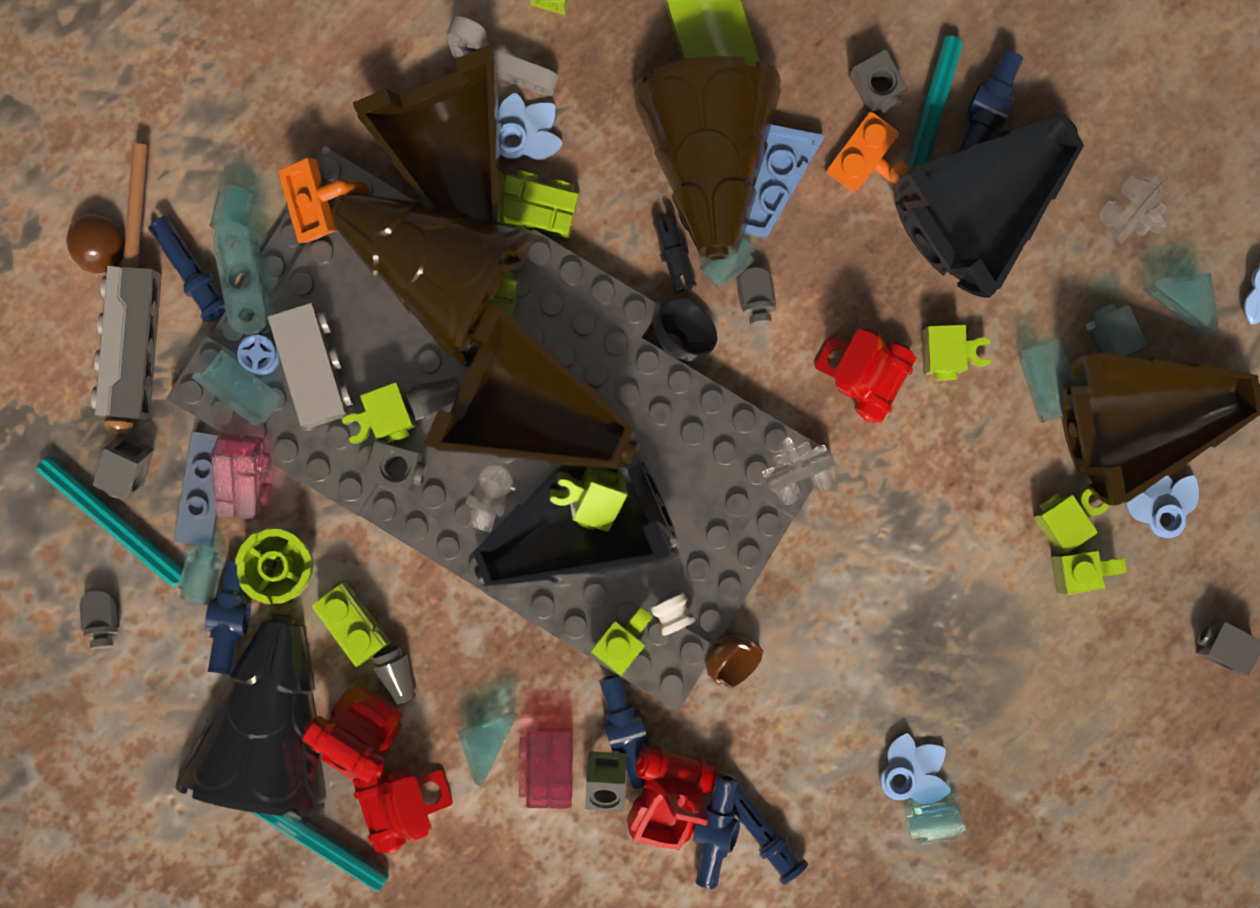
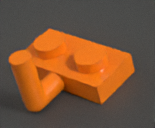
M870 111L826 173L854 194H856L873 170L891 183L897 184L898 180L908 173V165L903 161H899L893 166L882 157L900 132Z
M306 158L278 170L298 243H309L336 231L328 200L340 195L366 194L368 191L366 183L362 181L338 179L323 185L317 160L312 158Z

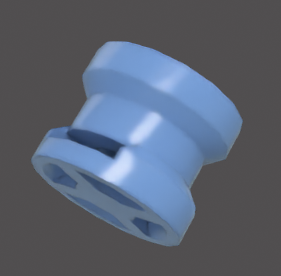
M250 335L239 344L237 351L238 360L246 370L258 375H268L279 366L280 356L277 346L267 337Z

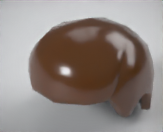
M98 212L83 214L76 218L73 224L69 226L66 237L67 250L71 258L82 270L94 274L107 272V266H116L123 259L124 235L112 217Z
M731 633L720 637L710 647L706 656L707 675L717 685L724 684L727 688H734L745 681L756 670L762 661L763 649L746 634Z

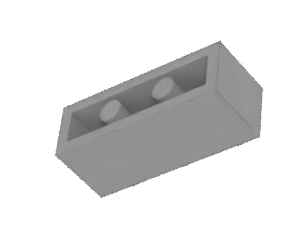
M310 303L267 316L300 426L308 429L349 415L348 406L353 405V399L347 383L341 384L337 370L342 368V363L337 348H330L326 334L331 332V326L326 312H319L318 307Z

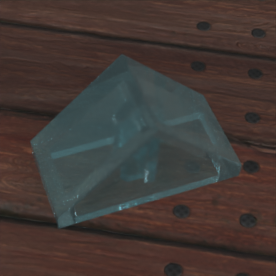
M1211 273L1158 279L1148 284L1143 290L1201 335L1213 332L1218 326Z
M510 711L461 728L457 732L474 784L482 787L517 714Z

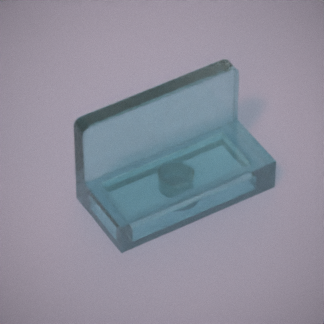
M1057 340L1017 353L1039 422L1043 423L1062 417L1063 385L1070 384L1071 376L1067 373L1070 366L1062 342Z
M223 350L220 351L203 374L196 371L192 376L196 382L246 421L259 427L263 425L284 398L252 372L242 367L238 361Z

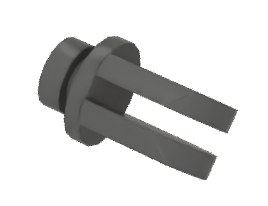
M753 267L747 269L740 275L738 280L741 310L744 315L750 316V326L760 327L772 323L771 314L769 313L776 309L772 276L763 268Z
M103 591L89 592L81 598L79 604L81 631H83L84 637H93V640L90 641V649L113 647V639L109 638V636L117 634L118 628H120L118 602L114 596Z

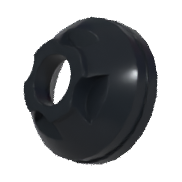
M671 298L660 306L654 316L653 324L658 344L671 356L685 361H698L710 354L717 343L715 325L706 311L696 303L684 298ZM668 333L677 335L681 339L683 347H679L668 336Z

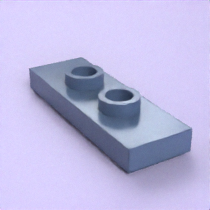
M192 431L173 542L213 547L231 438Z

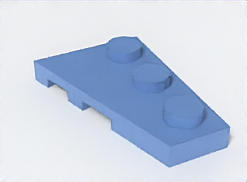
M771 125L767 139L768 147L755 185L757 194L744 234L767 239L826 135Z

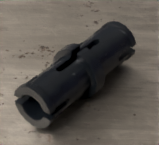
M675 215L665 216L669 229L668 232L665 231L661 218L654 220L652 224L655 227L663 251L660 254L661 261L666 262L674 293L684 291L680 278L681 275L684 276L688 289L696 287L697 283L686 256L689 254L687 245L683 246Z

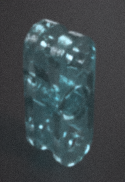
M238 222L224 223L216 230L213 236V245L228 322L235 331L246 337L250 335L264 336L271 328L267 316L272 315L259 242L256 236L243 224ZM240 239L239 244L233 248L234 242ZM243 272H250V284L244 289H237L235 285L237 276ZM254 313L253 319L247 322L248 315Z

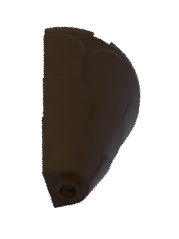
M489 45L455 59L457 71L400 95L388 89H383L353 102L358 119L389 155L396 169L422 197L421 203L424 207L467 213L470 217L504 223V174L500 172L501 124L498 121L497 63L492 48Z
M708 56L685 59L653 69L652 78L647 80V77L641 76L634 85L635 108L655 149L656 159L673 191V202L700 256L706 257L707 260H724L729 257V254L739 252L757 194L755 185L768 147L767 139L781 93L779 72L773 66L762 61L756 62L755 67L746 65L744 57Z
M364 193L351 194L347 198H340L332 210L334 227L376 278H381L408 313L417 318L449 357L454 358L455 361L463 366H470L480 347V344L472 337L488 303L492 302L506 273L521 267L537 234L519 225L470 217L467 213L423 207L420 202Z
M489 302L472 337L481 346L449 413L442 409L438 410L423 444L441 452L495 455L498 458L546 460L551 465L622 468L625 463L632 464L640 447V443L635 441L636 432L587 382L581 383L548 348H544L506 310L498 308Z
M1100 352L1077 358L1067 371L1068 375L1071 376L1070 384L1063 385L1061 412L1063 429L1073 463L1078 473H1086L1092 484H1089V490L1099 500L1112 506L1130 502L1171 472H1177L1209 447L1215 448L1260 415V384L1258 375L1204 364L1184 365L1159 359L1145 360Z

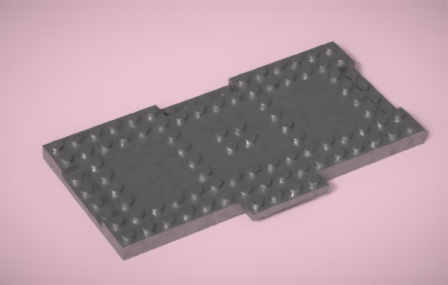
M323 146L316 157L323 185L338 179L362 181L368 187L366 194L417 202L326 146ZM340 195L328 200L331 213L337 201L342 197L347 198L349 195ZM286 205L287 213L231 301L232 305L226 309L211 335H205L166 399L355 515L361 516L485 592L486 595L619 675L591 652L592 648L611 624L617 620L625 627L640 607H643L653 615L651 607L684 592L687 598L686 607L689 613L696 617L697 621L663 636L661 633L662 624L659 618L653 615V618L637 636L645 643V647L623 675L620 676L679 712L706 667L705 659L710 647L718 638L723 637L834 454L643 339L660 305L533 229L532 232L537 234L521 267L508 271L513 273L512 279L518 280L520 284L514 319L544 348H548L581 383L587 382L636 432L635 441L640 443L636 456L639 457L641 462L644 461L664 500L678 542L671 546L672 548L677 546L679 555L660 565L608 571L605 575L560 579L556 584L504 590H492L484 587L479 582L474 571L477 562L473 552L518 504H523L545 479L562 465H551L546 460L498 458L495 455L437 451L435 448L423 444L436 415L427 421L424 418L417 421L414 420L417 428L408 431L410 437L393 444H388L387 439L383 441L376 439L372 428L365 441L357 444L350 443L349 438L358 435L361 427L358 422L344 425L342 422L343 418L308 429L300 426L281 360L276 370L268 375L254 374L242 367L238 360L237 351L239 344L250 335H262L275 343L267 316L310 303L318 307L319 312H326L331 326V332L326 334L330 348H337L342 363V368L337 370L341 384L347 383L353 399V405L348 406L350 414L366 412L360 397L361 395L395 382L401 385L403 393L412 390L411 386L447 380L452 377H456L461 387L472 363L470 366H463L455 361L454 358L449 357L417 318L408 313L381 278H376L337 229L335 232L309 243H298L289 209ZM454 402L443 410L449 413ZM374 441L422 454V462L427 463L422 485L416 484L414 491L364 479ZM402 457L394 458L389 464L390 475L395 479L405 475L407 472V462Z

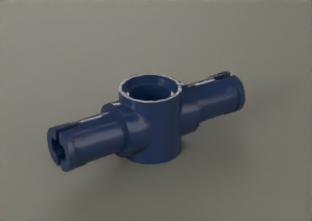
M1004 50L991 79H986L984 84L980 83L967 110V114L970 115L968 119L970 126L960 149L987 141L991 133L995 132L997 127L1001 128L1005 123L1015 100L1011 96L1013 93L1012 85L1024 59L1020 54L1011 50Z
M226 560L221 593H217L216 598L210 599L206 611L205 629L210 632V637L213 638L207 672L230 675L236 641L240 640V636L246 635L250 623L251 604L246 603L247 597L244 596L245 591L240 587L237 565H235L234 560Z
M617 674L610 675L599 680L608 711L605 714L607 720L603 721L613 753L627 754L626 769L633 789L642 788L646 780L637 776L636 760L641 749L647 746L646 742H649L640 710H635L634 705H629L621 677Z
M720 773L716 776L712 800L705 810L709 821L707 825L696 823L693 841L699 844L698 851L701 853L696 884L707 889H714L718 886L723 858L733 851L740 831V820L735 819L736 812L733 809L739 779L730 774Z

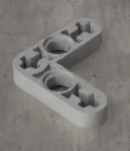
M453 17L446 37L454 59L489 45L484 27L464 17ZM492 48L497 63L498 79L542 95L553 96L560 78L556 73Z

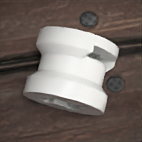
M684 592L650 608L652 614L658 617L662 624L661 633L663 636L697 621L696 617L689 613L686 607L687 598Z

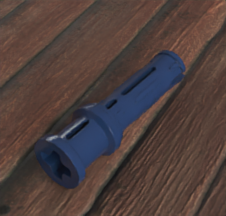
M162 216L154 220L148 229L184 282L183 291L185 295L192 297L202 312L200 315L202 321L207 323L223 316L226 309L232 303L229 299H224L215 286L213 274L202 269L169 216Z
M738 782L733 809L736 812L735 815L760 846L758 851L761 858L768 859L780 875L779 881L782 885H785L800 875L809 864L805 859L801 860L787 843L789 838L785 833H777Z

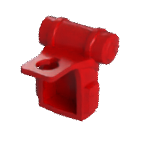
M864 328L863 330L858 329L850 343L831 336L815 363V368L834 378L835 386L839 392L852 399H856L854 409L864 421L882 423L887 413H891L893 409L891 405L907 375H911L914 370L912 366L917 357L913 355L914 353L905 344L889 342L885 345L884 337L879 332ZM835 350H844L845 353L836 369L830 367L828 362L830 354Z
M356 685L352 690H346L332 708L329 720L318 715L308 722L304 728L302 741L311 746L312 750L316 753L321 752V760L350 779L359 777L369 784L383 772L385 757L379 754V751H386L392 745L402 727L400 721L403 715L381 696Z
M645 746L638 754L636 773L638 777L646 781L640 796L635 799L626 819L629 834L633 840L655 847L680 850L683 844L688 842L692 836L696 823L707 825L709 821L702 804L703 793H710L714 788L715 778L718 773L717 765L700 757L692 758L667 752L663 748Z
M404 770L395 771L386 777L383 771L379 777L369 784L359 777L352 780L355 788V799L359 800L368 827L369 835L367 837L369 842H372L375 852L394 853L403 847L406 843V838L409 841H416L427 836L429 829L432 828L428 815L449 807L453 803L442 770H436L419 777H415ZM427 782L435 783L440 789V797L433 804H425L420 792V788Z

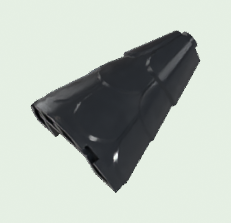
M1066 114L1053 116L1004 131L997 138L964 147L957 153L917 165L902 176L895 186V192L900 194V200L895 203L904 229L923 257L942 276L949 273L959 279L957 287L983 298H990L1002 287L1026 242L1031 239L1050 201L1056 199L1084 146L1083 141L1078 135L1076 125L1068 119Z
M636 456L632 464L625 463L622 468H604L624 475L627 496L609 532L598 528L588 529L581 526L577 521L573 520L571 503L568 505H557L550 500V489L565 491L568 488L558 484L557 475L559 472L569 473L574 478L581 480L587 467L562 465L560 468H556L523 504H518L473 552L477 562L474 571L481 585L492 590L558 583L560 579L605 575L608 571L660 565L679 555L677 546L674 548L671 546L678 542L673 522L644 461L641 462L639 457Z
M273 613L272 619H264L230 673L231 681L206 719L207 724L179 769L175 788L181 794H187V789L193 790L192 799L224 808L259 814L284 816V813L286 814L291 809H297L296 815L300 817L324 813L327 796L320 752L316 753L312 750L311 746L302 741L305 726L310 720L316 718L312 695L315 685L305 627L294 624L295 617Z

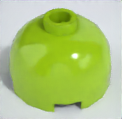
M265 529L259 533L252 534L240 546L235 559L240 587L252 599L265 604L285 603L298 597L308 586L313 574V557L308 545L297 534L284 529Z

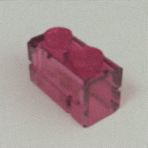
M222 433L218 436L211 452L215 513H217V516L235 517L239 515V518L257 520L260 518L264 506H269L272 501L273 485L272 483H266V476L269 475L271 469V453H265L264 439L262 437L248 435L240 437L238 434Z
M528 728L527 737H520L519 758L520 760H527L526 775L519 776V798H526V808H572L573 729Z

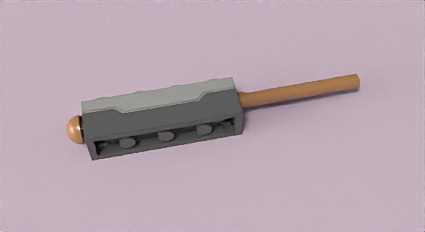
M142 143L132 144L124 260L121 263V267L107 266V276L102 277L100 286L101 296L105 300L104 312L99 314L97 321L98 333L101 335V347L96 351L94 357V367L98 372L97 386H94L92 389L91 405L95 409L96 416L105 417L104 426L114 436L126 435L132 430L134 423L127 422V419L150 421L162 274L153 269L138 268L147 145Z

